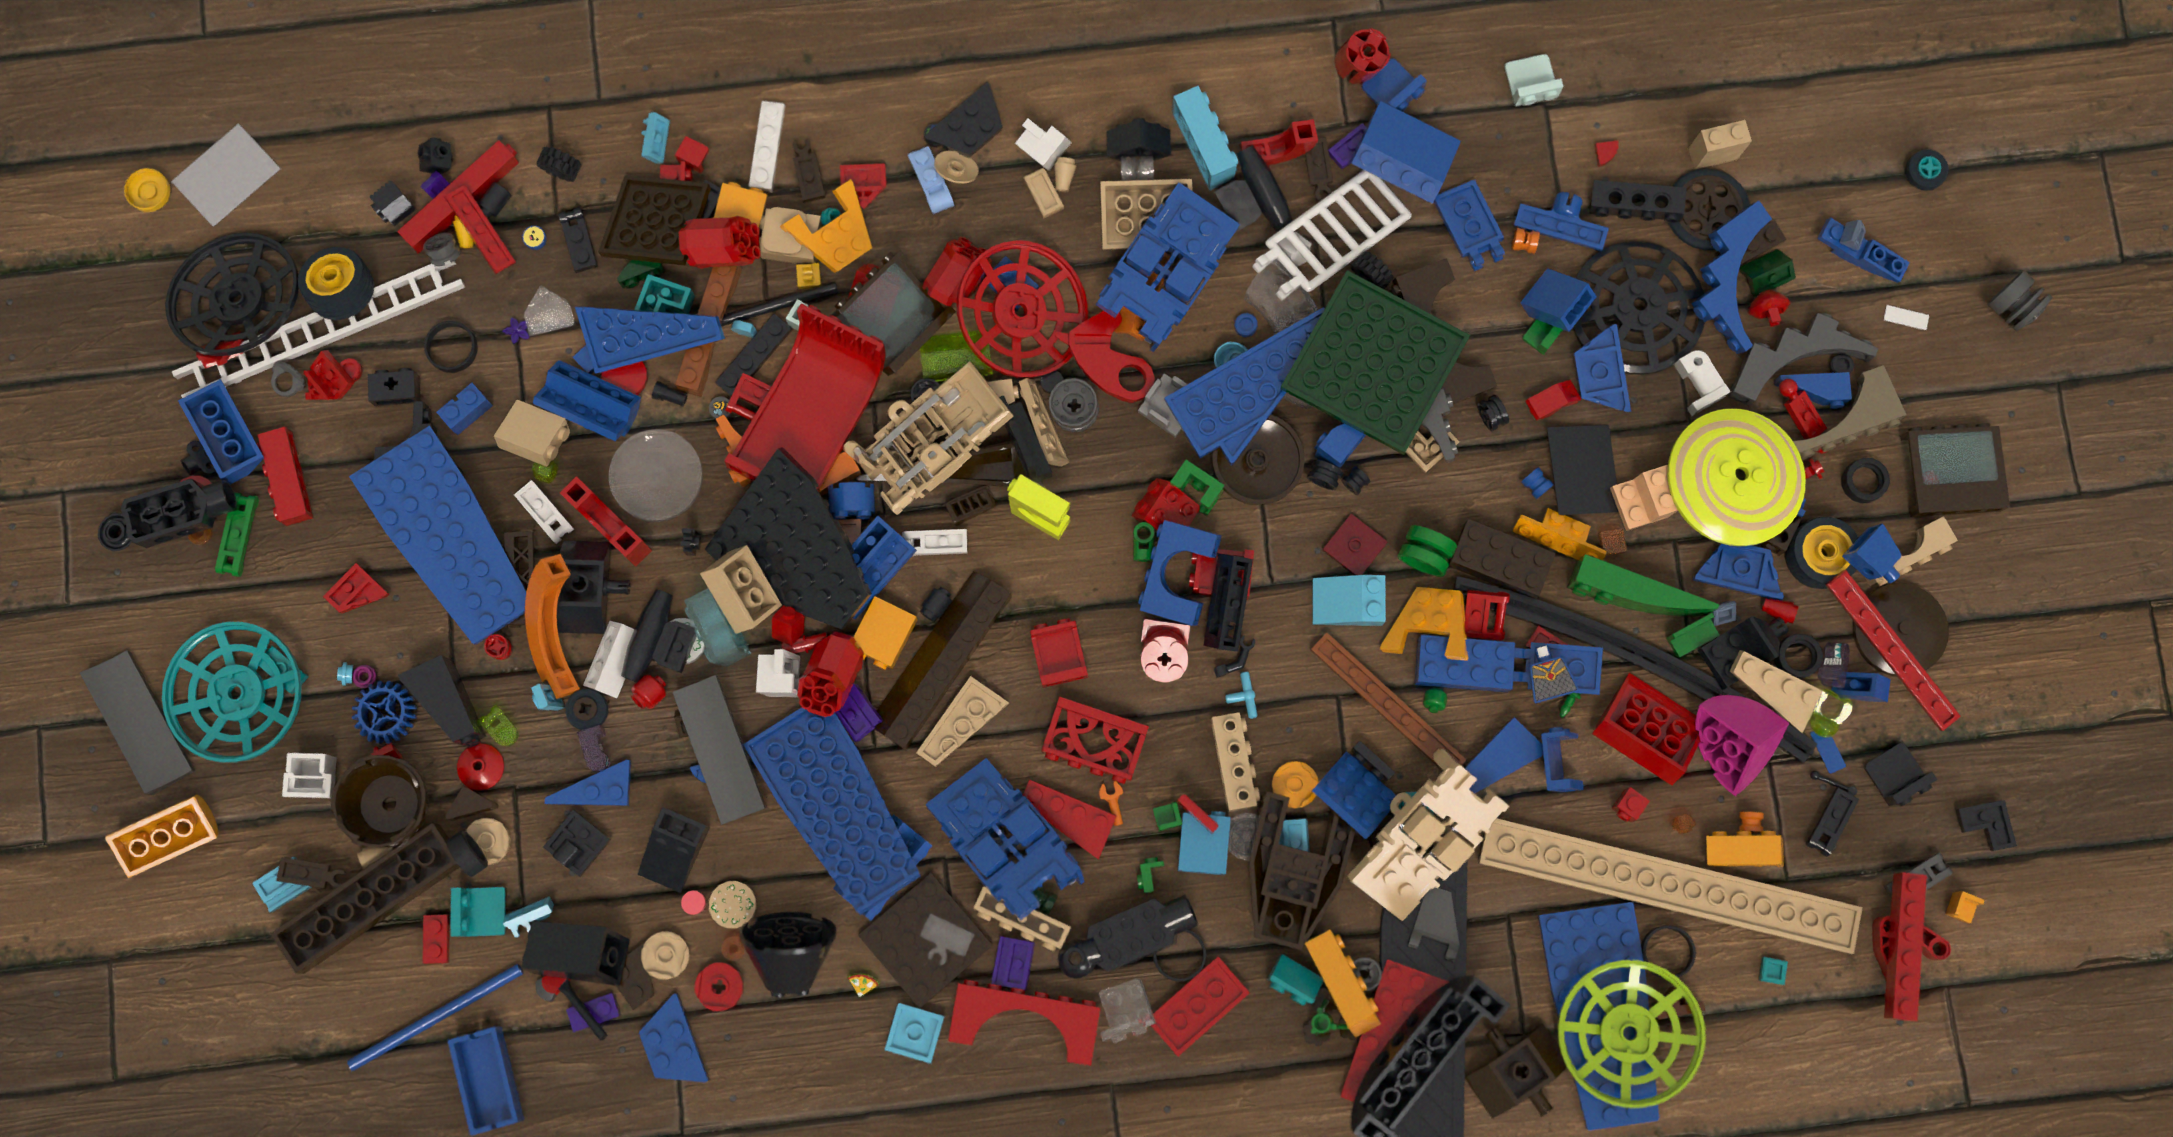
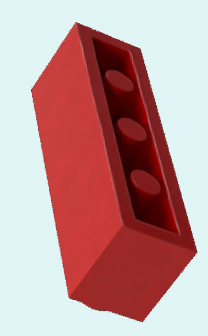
M282 427L258 434L259 442H257V445L264 456L265 464H262L265 476L269 478L268 492L270 497L274 499L275 507L273 508V513L276 520L288 526L312 519L313 514L292 431Z

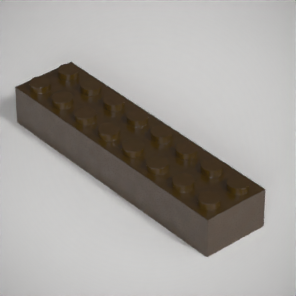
M430 824L270 933L295 974L307 973L460 868L447 848L446 840L449 838L441 825Z

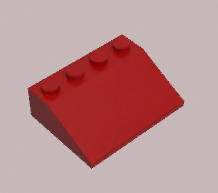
M1630 672L1625 677L1592 732L1593 735L1670 785H1673L1686 772L1699 746L1698 743L1701 742L1699 731L1696 730L1697 716Z

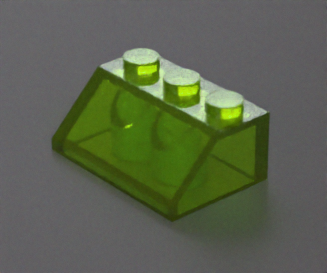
M979 330L968 332L973 343L982 337ZM962 332L932 336L920 348L923 378L935 381L947 380L969 361L982 376L993 374L992 368L983 363L972 352ZM987 344L980 352L991 361L990 347Z

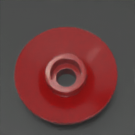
M480 743L465 749L457 762L459 779L465 786L473 790L482 791L492 788L500 781L504 773V760L501 753L488 744ZM481 762L482 768L477 771L475 764Z

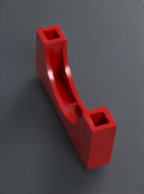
M965 979L964 984L958 983L949 1042L973 1045L978 1030L992 1016L1007 1010H1029L1045 1016L1060 1030L1067 1046V1062L1091 1066L1100 1007H1096V1002L1082 1000V1004L1072 1003L1073 998L1059 996L1058 1000L1048 999L1049 994L1035 992L1034 996L1025 995L1026 990L1011 988V992L1001 991L1002 986L988 984L987 988L978 987V982Z

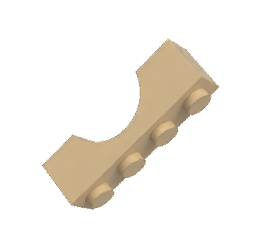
M1944 516L1916 531L1917 542L1914 550L1910 555L1901 556L1894 564L1900 576L1913 570L1910 565L1916 562L1922 565L1932 560L1931 554L1938 551L1939 555H1942L1953 549L1951 544L1958 540ZM1865 577L1869 586L1878 583L1880 587L1887 583L1884 577L1872 580Z

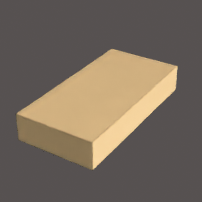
M1044 168L1024 177V181L1043 218L1064 209Z

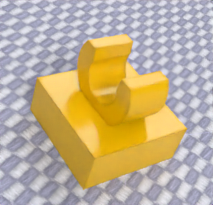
M819 263L796 265L798 289L821 286Z

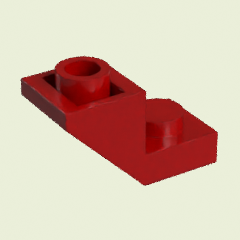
M1568 380L1545 389L1528 398L1525 402L1537 421L1550 417L1561 408L1576 404L1582 399L1572 381Z

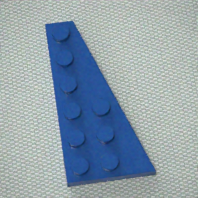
M585 306L575 307L595 374L725 339L718 316Z

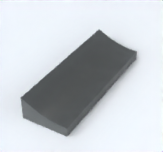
M126 650L110 660L80 672L145 794L155 795L195 772L180 742L169 728L160 705L130 651Z
M718 675L674 691V698L721 825L767 808Z

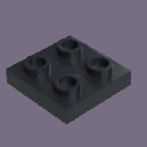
M573 810L543 848L552 854L558 862L581 877L611 839L577 811Z

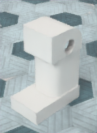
M1698 350L1693 351L1680 358L1674 365L1683 379L1689 377L1701 396V399L1695 401L1687 408L1691 416L1725 398V395L1730 393L1729 388L1706 353Z

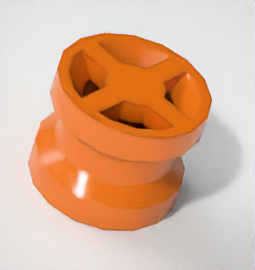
M1739 812V817L1742 819L1739 831H1751V833H1761L1763 831L1761 820L1764 819V813Z

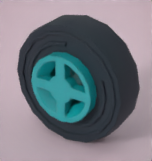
M1929 149L1915 153L1907 162L1905 171L1911 185L1917 189L1928 191L1934 190L1943 184L1947 178L1949 168L1943 155Z

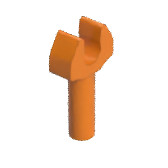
M1114 781L1115 793L1108 795L1105 785L1102 784L1099 792L1100 799L1106 800L1109 803L1111 813L1117 815L1114 826L1122 825L1123 821L1118 804L1119 797L1123 795L1122 787Z

